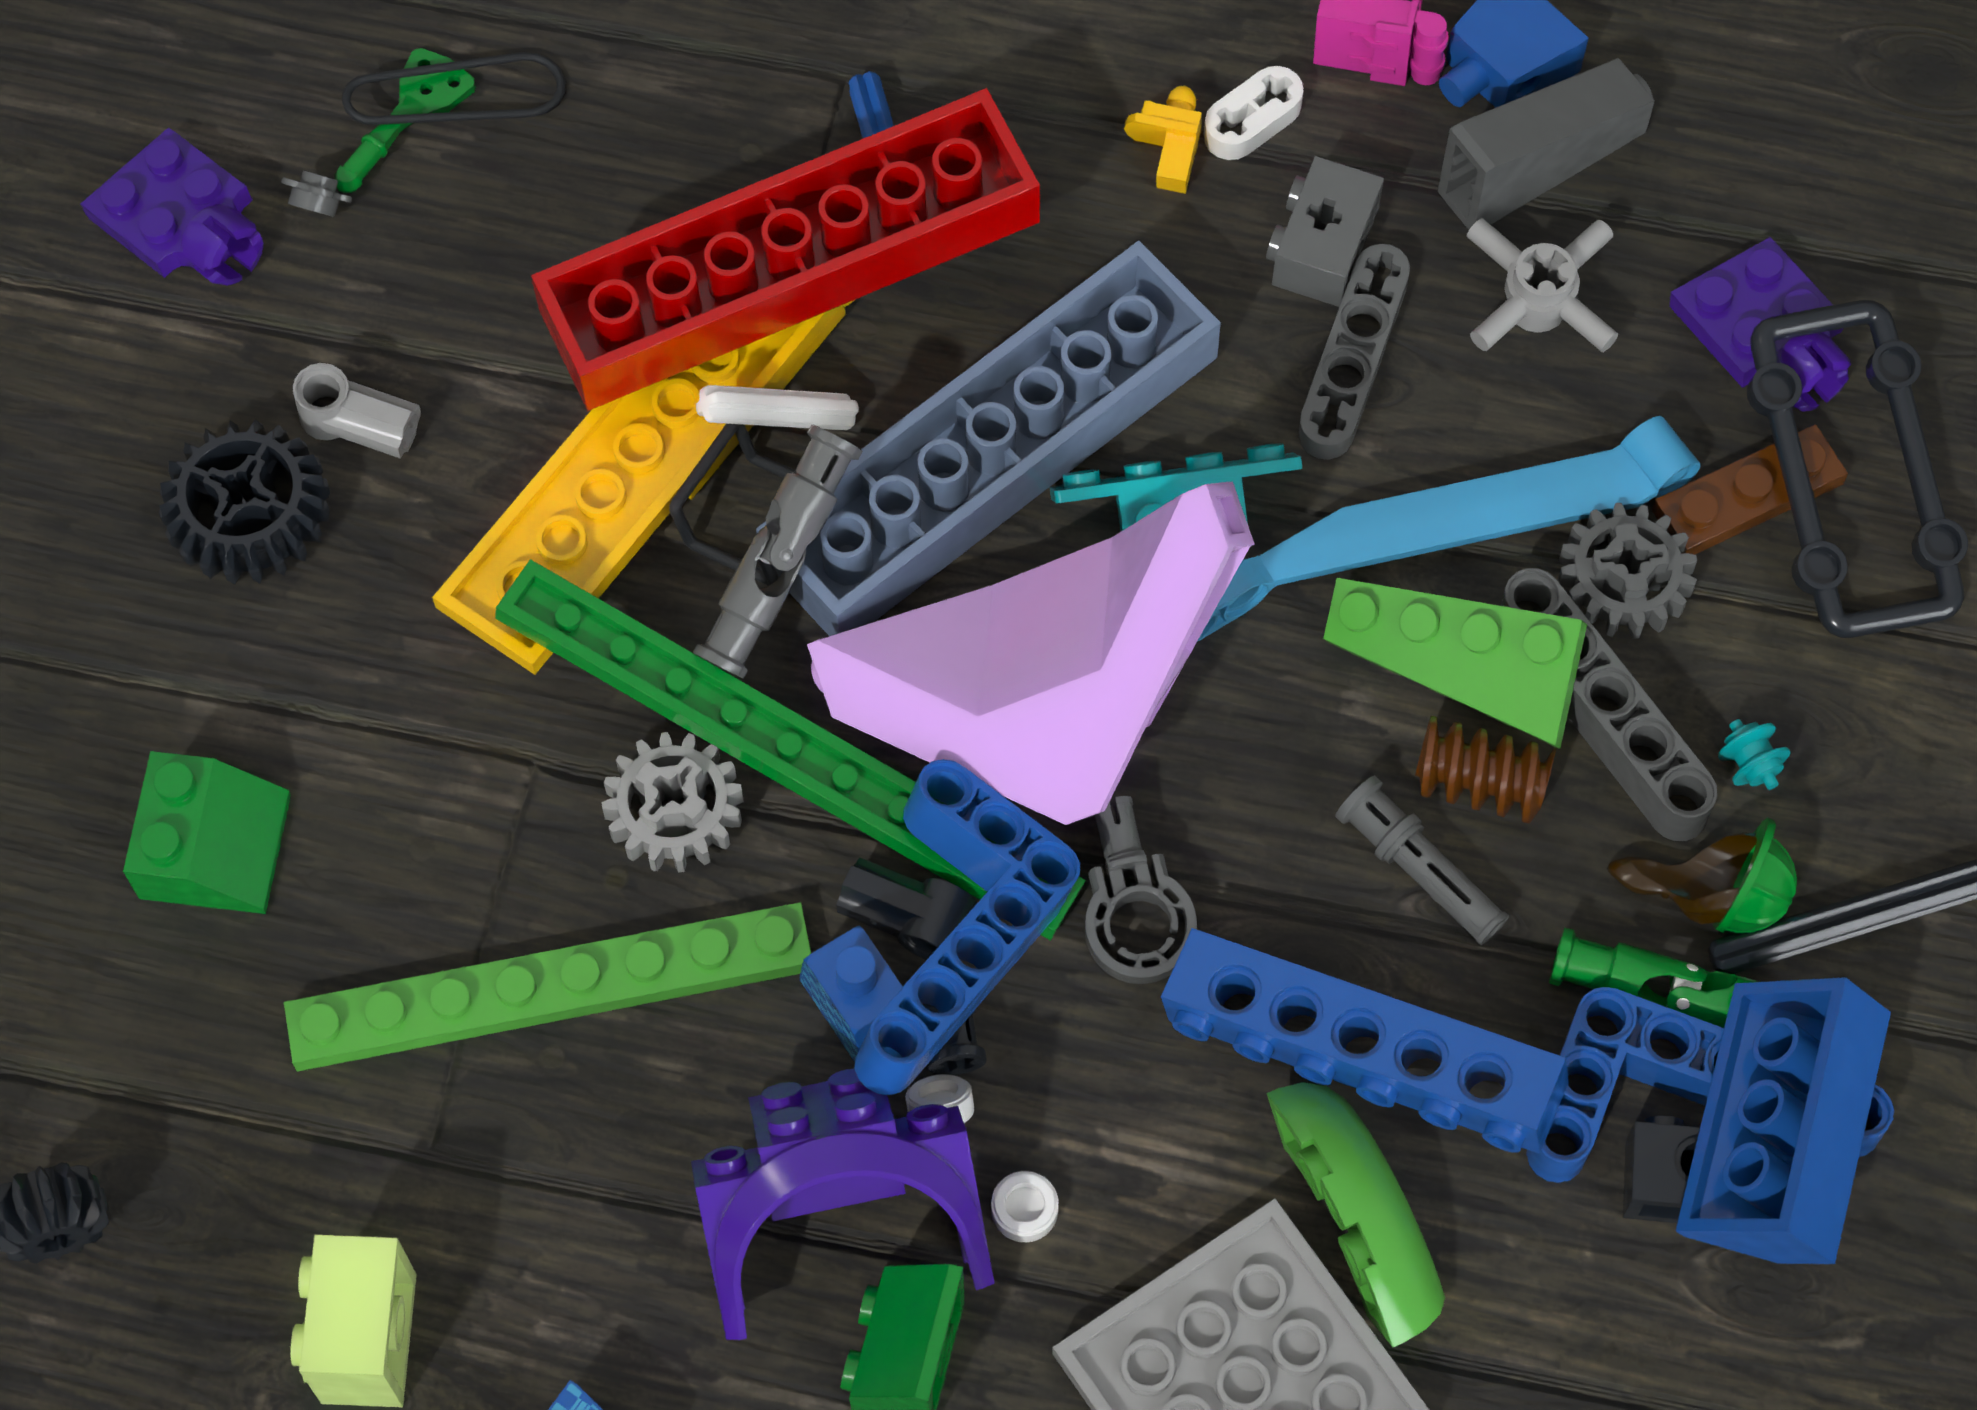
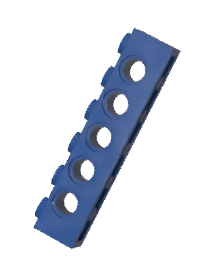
M1191 928L1161 995L1168 1020L1172 1023L1173 1028L1191 1039L1207 1041L1211 1036L1233 1044L1232 1047L1236 1052L1250 1060L1268 1063L1270 1058L1292 1065L1300 1076L1314 1083L1330 1085L1332 1080L1356 1088L1359 1096L1373 1104L1382 1107H1393L1396 1102L1418 1110L1419 1115L1424 1120L1437 1127L1454 1130L1457 1128V1125L1480 1132L1483 1139L1489 1144L1508 1152L1517 1153L1520 1152L1521 1148L1540 1154L1569 1083L1565 1057ZM1236 994H1248L1254 997L1247 1007L1240 1010H1229L1223 1007L1226 1000ZM1298 1015H1307L1315 1019L1311 1027L1301 1032H1291L1283 1028L1288 1020ZM1358 1037H1370L1377 1041L1376 1046L1367 1053L1353 1054L1345 1050L1347 1044ZM1419 1059H1432L1440 1064L1439 1068L1428 1076H1415L1407 1071L1408 1067ZM1487 1080L1495 1081L1504 1087L1497 1096L1489 1099L1477 1098L1470 1093L1473 1086Z

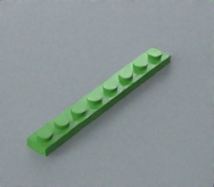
M799 902L284 1002L292 1064L298 1072L797 975L801 972L803 959L811 954L802 905Z

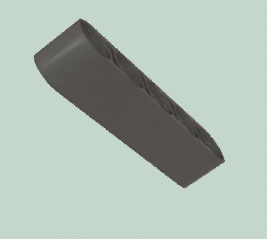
M1526 568L1516 572L1507 582L1500 606L1520 609L1516 605L1517 602L1531 601L1542 608L1543 611L1540 613L1580 619L1587 624L1580 655L1581 660H1579L1568 711V719L1658 833L1673 841H1688L1697 837L1704 830L1718 796L1717 785L1712 775L1560 583L1550 573L1538 568ZM1596 697L1612 699L1619 709L1616 711L1599 709L1592 699ZM1633 746L1648 747L1656 753L1659 759L1654 761L1639 759L1632 753L1630 748ZM1673 795L1689 797L1695 802L1698 809L1694 811L1678 809L1672 804L1669 797Z

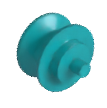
M1740 719L1730 723L1729 727L1733 733L1725 739V746L1718 753V758L1722 762L1735 760L1740 769L1732 778L1734 785L1739 786L1749 783L1753 787L1764 783L1768 790L1777 787L1779 782L1775 776L1784 769L1783 763L1788 759L1791 752L1787 747L1773 749L1768 741L1776 731L1775 725L1772 723L1759 725L1757 722L1744 726Z

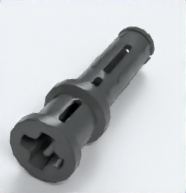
M1375 775L1367 779L1344 801L1336 812L1335 817L1342 824L1350 822L1376 847L1374 855L1380 861H1386L1388 864L1395 861L1435 902L1440 904L1463 926L1480 946L1484 945L1502 928L1509 919V915L1505 911L1502 912L1422 834L1425 828L1421 824L1422 820L1414 813L1407 815L1381 790L1383 785L1381 780ZM1409 848L1412 849L1419 857H1417L1411 850H1409ZM1440 878H1442L1467 904H1465Z

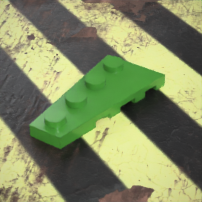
M1337 578L1323 639L1338 648L1399 676L1406 677L1438 694L1458 701L1486 714L1488 717L1561 749L1587 624L1580 619Z

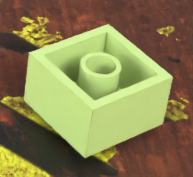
M315 1235L312 1256H303L301 1260L299 1295L301 1298H307L305 1324H295L293 1328L291 1362L293 1366H300L299 1372L303 1376V1381L308 1383L321 1404L403 1407L417 1274L398 1238Z

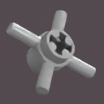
M1483 218L1476 221L1469 229L1467 237L1508 272L1504 288L1507 300L1470 333L1472 341L1478 348L1487 351L1515 325L1527 331L1545 332L1560 325L1562 320H1565L1601 352H1605L1613 345L1618 337V333L1577 299L1580 284L1577 270L1613 238L1611 228L1604 221L1596 220L1565 249L1554 244L1541 243L1532 245L1523 250V252ZM1531 285H1538V288L1536 289Z

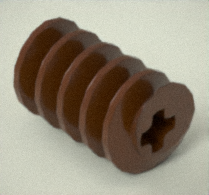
M1430 715L1415 776H1418L1420 779L1421 796L1430 798L1441 782L1445 784L1447 803L1455 804L1463 791L1468 789L1470 790L1471 807L1473 810L1480 811L1491 795L1495 796L1497 816L1505 817L1514 803L1518 802L1521 806L1522 822L1530 824L1542 806L1556 748L1552 750L1544 763L1540 762L1538 743L1529 741L1521 754L1515 756L1513 737L1509 735H1504L1494 750L1489 749L1487 730L1482 728L1477 730L1469 743H1464L1462 723L1453 722L1444 737H1440L1437 717Z

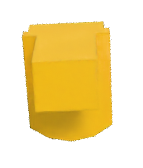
M1184 85L1177 86L1170 92L1166 101L1167 105L1145 100L1141 113H1134L1128 116L1124 130L1135 141L1163 146L1156 175L1157 188L1186 194L1201 133L1202 112L1194 111L1196 107L1195 94L1189 87Z

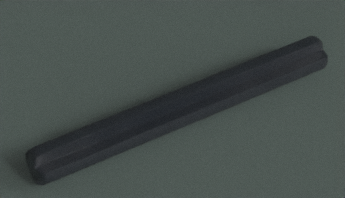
M1977 859L1783 918L1763 930L1752 933H1735L1715 939L1708 948L1710 961L1715 971L1736 974L1977 899Z

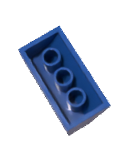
M1847 978L1735 983L1677 1222V1233L1687 1238L1778 1264H1835L1891 1015L1888 1009Z

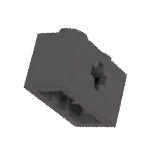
M1315 156L1307 177L1297 175L1292 184L1286 204V210L1292 211L1287 227L1277 224L1272 234L1266 254V259L1275 262L1272 285L1340 307L1356 260L1364 249L1378 213L1384 178Z

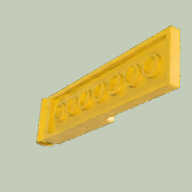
M853 301L592 409L432 597L435 608L536 675L553 652L495 619L496 606L529 560H533L599 599L669 515V505L672 498L726 425L725 423H709L705 420L704 416L697 414L696 403L699 401L700 390L707 385L783 390L846 315L845 307ZM745 425L747 431L753 427V425ZM735 433L689 496L690 500L695 497L738 445L739 441Z

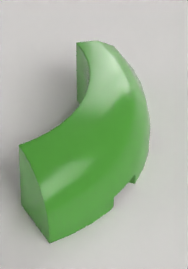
M1302 1082L1268 1092V1100L1284 1149L1299 1168L1318 1201L1325 1199L1336 1224L1341 1230H1348V1233L1338 1237V1243L1351 1270L1367 1317L1392 1347L1400 1345L1423 1332L1441 1314L1445 1295L1412 1210L1389 1164L1369 1130L1347 1100L1327 1086Z

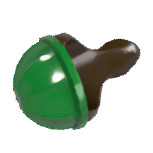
M1768 817L1761 822L1754 833L1743 832L1726 836L1679 865H1666L1642 857H1624L1610 862L1607 867L1608 872L1630 891L1643 895L1660 894L1664 899L1670 898L1690 920L1700 924L1713 923V927L1720 932L1727 930L1735 933H1752L1771 926L1787 913L1797 887L1794 863L1783 845L1773 838L1776 823Z

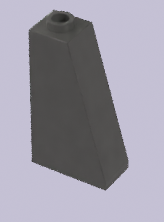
M1617 58L1462 121L1449 130L1438 193L1468 230L1481 218L1491 225L1646 133L1655 102L1652 92L1640 75L1632 74L1623 62Z

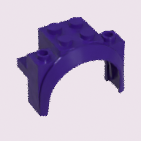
M855 1069L839 1071L831 1075L826 1082L802 1087L794 1082L779 1083L763 1090L762 1095L748 1097L758 1144L757 1148L744 1150L739 1146H726L710 1151L705 1155L704 1159L691 1161L726 1340L747 1339L744 1318L745 1304L741 1289L742 1264L754 1234L770 1214H772L773 1221L906 1194L904 1184L914 1187L931 1197L952 1218L957 1228L962 1259L964 1263L968 1262L975 1290L983 1289L995 1283L967 1131L958 1106L946 1108L938 1104L923 1105L909 1111L906 1117L894 1119L888 1096L877 1094L867 1089L858 1079Z

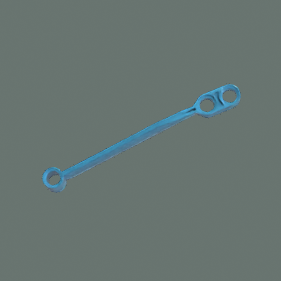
M1657 416L1636 427L1619 446L1612 450L1342 507L1265 553L1242 560L1198 641L1251 610L1277 585L1587 519L1590 512L1594 509H1597L1603 515L1610 514L1615 503H1622L1625 510L1638 508L1653 498L1657 499L1686 485L1698 473L1701 464L1664 417Z

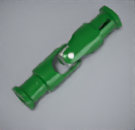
M1564 927L1549 979V984L1559 986L1565 981L1590 989L1601 987L1615 988L1722 1028L1725 1027L1735 983L1760 982L1735 974L1719 971L1708 972L1698 965L1620 942L1615 947L1575 937L1574 929ZM1671 975V988L1667 998L1654 993L1645 984V981L1653 977Z

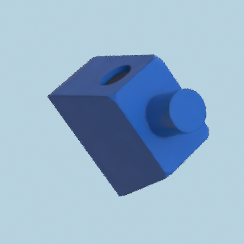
M1477 0L1454 25L1450 33L1446 60L1453 69L1439 79V86L1446 99L1457 107H1462L1480 93L1497 108L1576 75L1581 71L1589 38L1547 0Z

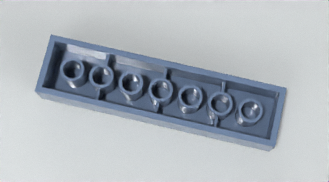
M1138 240L861 449L863 452L859 460L850 461L834 492L838 500L823 529L818 533L814 541L807 545L804 562L789 593L829 636L875 622L1061 479L1063 474L1070 472L1217 359L1221 322ZM766 521L756 528L757 533L765 527ZM776 569L777 574L780 577L783 571Z

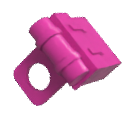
M1320 0L1316 22L1313 64L1370 73L1371 81L1405 86L1408 70H1411V76L1414 81L1421 85H1431L1439 80L1445 66L1444 50L1448 44L1447 23L1437 13L1421 11L1423 0Z

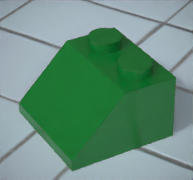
M150 751L123 869L137 897L142 900L266 914L291 794L285 788L214 758Z
M951 1264L884 1266L879 1287L867 1285L858 1319V1324L868 1326L862 1351L850 1349L841 1381V1389L850 1391L851 1410H937L965 1303L963 1267Z

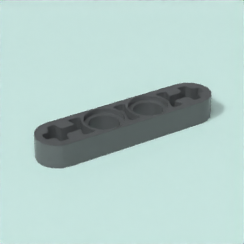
M1377 244L1369 246L1357 258L1301 412L1299 441L1305 451L1316 458L1329 460L1340 457L1347 452L1360 423L1405 296L1409 279L1410 264L1408 258L1400 249L1392 245ZM1379 267H1385L1390 269V276L1385 279L1380 298L1370 295L1373 274L1378 272ZM1367 314L1374 317L1379 322L1381 328L1373 336L1361 337L1349 330L1347 321L1354 315ZM1350 365L1361 373L1363 379L1355 387L1341 388L1329 379L1328 373L1335 366ZM1330 403L1339 407L1335 430L1331 431L1329 437H1323L1318 434V426L1324 423Z

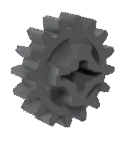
M1615 503L1611 518L1608 519L1597 509L1592 510L1587 521V527L1577 523L1574 524L1568 539L1570 544H1563L1558 560L1564 567H1561L1557 581L1562 587L1572 588L1568 595L1578 607L1583 605L1587 609L1585 616L1591 624L1595 623L1598 618L1606 621V635L1610 637L1614 636L1619 625L1628 626L1629 633L1633 639L1640 637L1644 623L1647 622L1658 633L1663 631L1668 620V614L1677 618L1682 615L1687 603L1685 598L1691 597L1697 581L1696 578L1690 575L1693 574L1696 566L1697 556L1689 553L1681 554L1685 550L1689 539L1686 532L1671 536L1667 532L1671 518L1665 515L1656 523L1648 520V506L1645 505L1639 507L1636 516H1627L1622 503ZM1606 541L1608 542L1606 549L1594 550L1592 558H1587L1595 547ZM1663 583H1668L1660 594L1647 601L1646 594L1649 591H1659Z

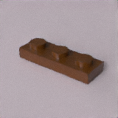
M1814 424L1799 431L1798 434L1814 497L1816 498L1843 485L1848 472L1817 425ZM1775 444L1655 499L1652 512L1659 520L1665 515L1671 518L1667 532L1671 536L1686 532L1689 537L1685 550L1681 554L1689 553L1695 555L1791 509Z

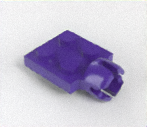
M169 127L80 203L88 219L164 278L173 270L181 266H187L195 269L211 283L228 286L243 280L239 273L225 263L228 258L233 257L252 272L262 255L264 243L260 232L257 231L256 225L241 214L242 210L253 201L246 185Z
M1769 237L1671 291L1669 307L1743 388L1749 384L1750 379L1756 373L1751 353L1750 337L1753 329L1760 321L1772 316L1826 307L1833 304L1777 243ZM1843 328L1775 341L1780 363L1793 368L1801 380V396L1793 407L1802 412L1815 410L1819 405L1807 392L1813 388L1827 403L1843 389L1849 380L1848 368L1851 366V360L1831 339L1841 333Z

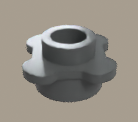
M303 171L300 182L284 177L281 180V183L292 186L288 204L335 217L339 200L349 203L352 201V197L335 192L338 180Z

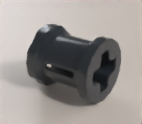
M921 1003L926 1009L940 1013L934 1006ZM977 1008L927 1064L930 1073L935 1075H959L977 1070L985 1065L987 1061L984 1048L977 1044L973 1014L977 1012Z

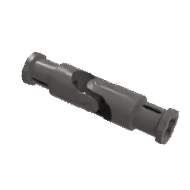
M811 425L807 432L811 440L794 473L785 474L771 501L765 527L760 529L753 538L718 603L722 611L704 644H697L693 650V653L743 679L748 672L744 664L760 633L770 630L804 562L807 545L814 541L818 533L823 529L838 500L834 492L850 461L859 460L863 452L848 441L815 425ZM758 559L765 564H772L776 569L783 571L774 583L763 589H759L755 582V568Z

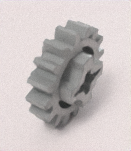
M668 732L661 733L660 747L651 750L649 745L642 739L637 741L636 746L639 757L634 761L621 755L617 757L616 764L618 772L622 777L605 778L606 794L612 798L602 802V809L605 820L614 821L609 826L613 842L618 843L627 840L625 849L627 857L631 861L636 860L646 852L648 853L651 870L658 871L664 859H673L679 873L685 872L686 857L695 855L704 865L710 863L708 846L712 843L724 849L730 846L729 834L724 826L731 828L741 826V813L735 806L744 801L741 784L732 783L737 778L732 761L718 765L720 760L719 748L711 744L702 752L697 751L695 735L690 733L685 737L681 746H674ZM709 783L716 793L713 811L707 809V804L703 800L707 794L706 786ZM634 793L639 796L640 802L644 804L639 809L640 818L635 821L630 811ZM681 798H684V803L681 805L677 803ZM666 799L669 802L663 807L662 802Z

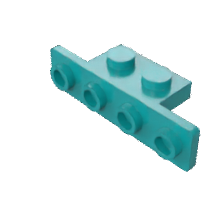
M1282 443L1267 444L1247 448L1248 459L1223 462L1222 452H1212L1185 457V468L1162 471L1161 461H1147L1125 465V476L1101 479L1098 469L1070 472L1062 475L1064 485L1051 486L1049 488L1051 500L1055 503L1116 495L1120 531H1123L1185 492L1205 484L1233 481L1247 521L1242 477L1302 469V459L1298 454L1285 453L1284 444Z

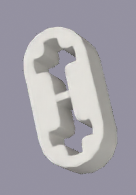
M1281 66L1267 67L1254 74L1214 103L1207 111L1204 124V142L1208 150L1218 158L1226 160L1240 159L1250 154L1291 124L1299 116L1302 107L1304 90L1299 76L1289 68ZM1269 90L1275 96L1285 92L1287 94L1286 102L1283 103L1280 99L1274 98L1265 104L1266 91ZM1242 122L1241 135L1238 136L1233 131H1228L1224 134L1220 133L1221 124L1224 123L1226 126L1233 128Z

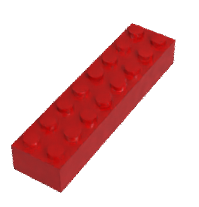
M985 88L531 275L539 312L587 411H590L1040 223V184L991 94Z

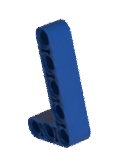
M942 759L932 761L924 766L904 807L903 819L907 829L917 839L982 887L987 893L875 1017L855 1057V1071L860 1082L867 1089L877 1094H897L913 1082L1055 919L1080 875L1078 857L1066 843L955 761ZM934 799H938L939 801H941V802H943V803H945V804H941V803L935 801ZM985 838H989V839H991L992 841L996 842L997 844H993L992 842L986 840ZM1037 877L1044 879L1049 884L1040 881ZM1000 919L1009 921L1013 926L1003 923ZM960 960L973 964L977 969L964 965ZM921 1003L934 1006L940 1013L926 1009ZM882 1047L896 1050L903 1058L891 1056Z
M1601 987L1588 992L1577 1007L1559 1056L1566 1058L1568 1076L1573 1074L1587 1076L1594 1082L1598 1092L1587 1096L1580 1095L1567 1086L1548 1134L1560 1133L1566 1135L1575 1144L1577 1152L1566 1156L1558 1155L1551 1151L1544 1142L1540 1154L1527 1150L1526 1155L1529 1166L1536 1175L1546 1181L1556 1183L1569 1181L1580 1173L1595 1143L1618 1074L1706 1106L1714 1073V1064L1717 1060L1724 1028L1615 988ZM1593 1016L1606 1017L1615 1024L1618 1033L1611 1036L1599 1035L1590 1028L1587 1019ZM1656 1039L1669 1040L1679 1049L1681 1057L1673 1060L1664 1059L1654 1052L1650 1042ZM1876 1084L1868 1113L1872 1129L1864 1131L1859 1157L1865 1156L1875 1149L1893 1121L1894 1108L1891 1098Z

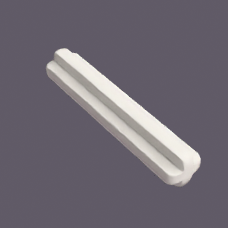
M707 385L699 392L696 411L699 416H704L705 420L709 423L810 428L811 425H815L822 429L849 430L855 425V415L859 412V406L857 401L851 400L847 394Z

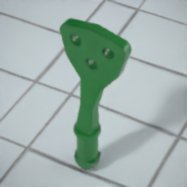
M418 48L411 52L404 69L454 61L440 54ZM464 69L400 78L399 103L390 115L447 113L474 93L476 89L474 78ZM453 82L460 83L457 87L450 86ZM424 90H432L430 94H422ZM413 123L378 125L369 134L364 135L359 147L346 163L337 169L334 179L338 180L336 189L339 192L351 193L361 187L362 180L379 159L387 156L389 147L399 133Z

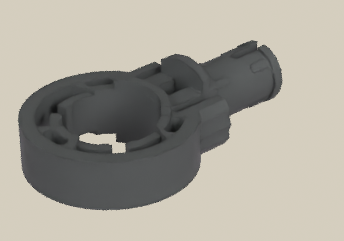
M1130 796L1115 797L1116 804L1114 805L1118 824L1114 823L1110 801L1104 812L1095 814L1112 898L1108 897L1101 866L1090 869L1088 875L1093 896L1086 912L1085 938L1095 962L1112 977L1133 984L1154 983L1171 975L1191 928L1197 929L1196 912L1191 898L1177 881L1169 877L1163 854H1155L1151 857V866L1157 888L1152 886L1147 857L1144 850H1142L1132 808V798ZM1134 876L1136 886L1127 888L1124 878ZM1165 895L1170 896L1176 904H1173ZM1134 901H1145L1162 908L1170 920L1169 931L1171 935H1177L1178 932L1177 914H1182L1185 922L1184 941L1178 951L1168 960L1165 956L1170 952L1175 942V939L1171 937L1166 939L1165 944L1161 948L1149 953L1135 954L1121 947L1117 951V958L1134 965V967L1126 966L1113 959L1100 944L1096 932L1103 929L1104 939L1108 948L1111 950L1115 947L1116 940L1110 929L1111 918L1120 907ZM1100 909H1105L1106 912L1104 918L1102 920H1098L1096 918L1098 911ZM1151 964H1157V966H1153V967H1148V968H1143V967H1142V966H1147V965H1151Z

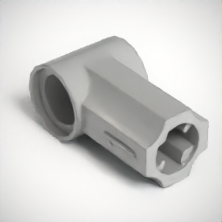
M318 363L309 365L301 370L294 380L293 393L300 423L308 435L315 439L326 441L340 437L397 458H401L405 452L409 451L416 436L421 416L418 404L347 380L341 369L332 364ZM323 397L336 399L334 403L325 407L311 405L314 401Z

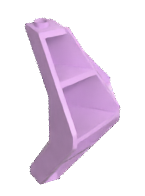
M1233 481L1205 484L1185 492L1109 539L994 585L807 644L812 658L811 672L814 682L820 691L824 693L832 718L928 762L942 759L955 761L967 768L1002 796L1065 825L1104 812L1145 728L1151 725L1250 546L1255 545Z

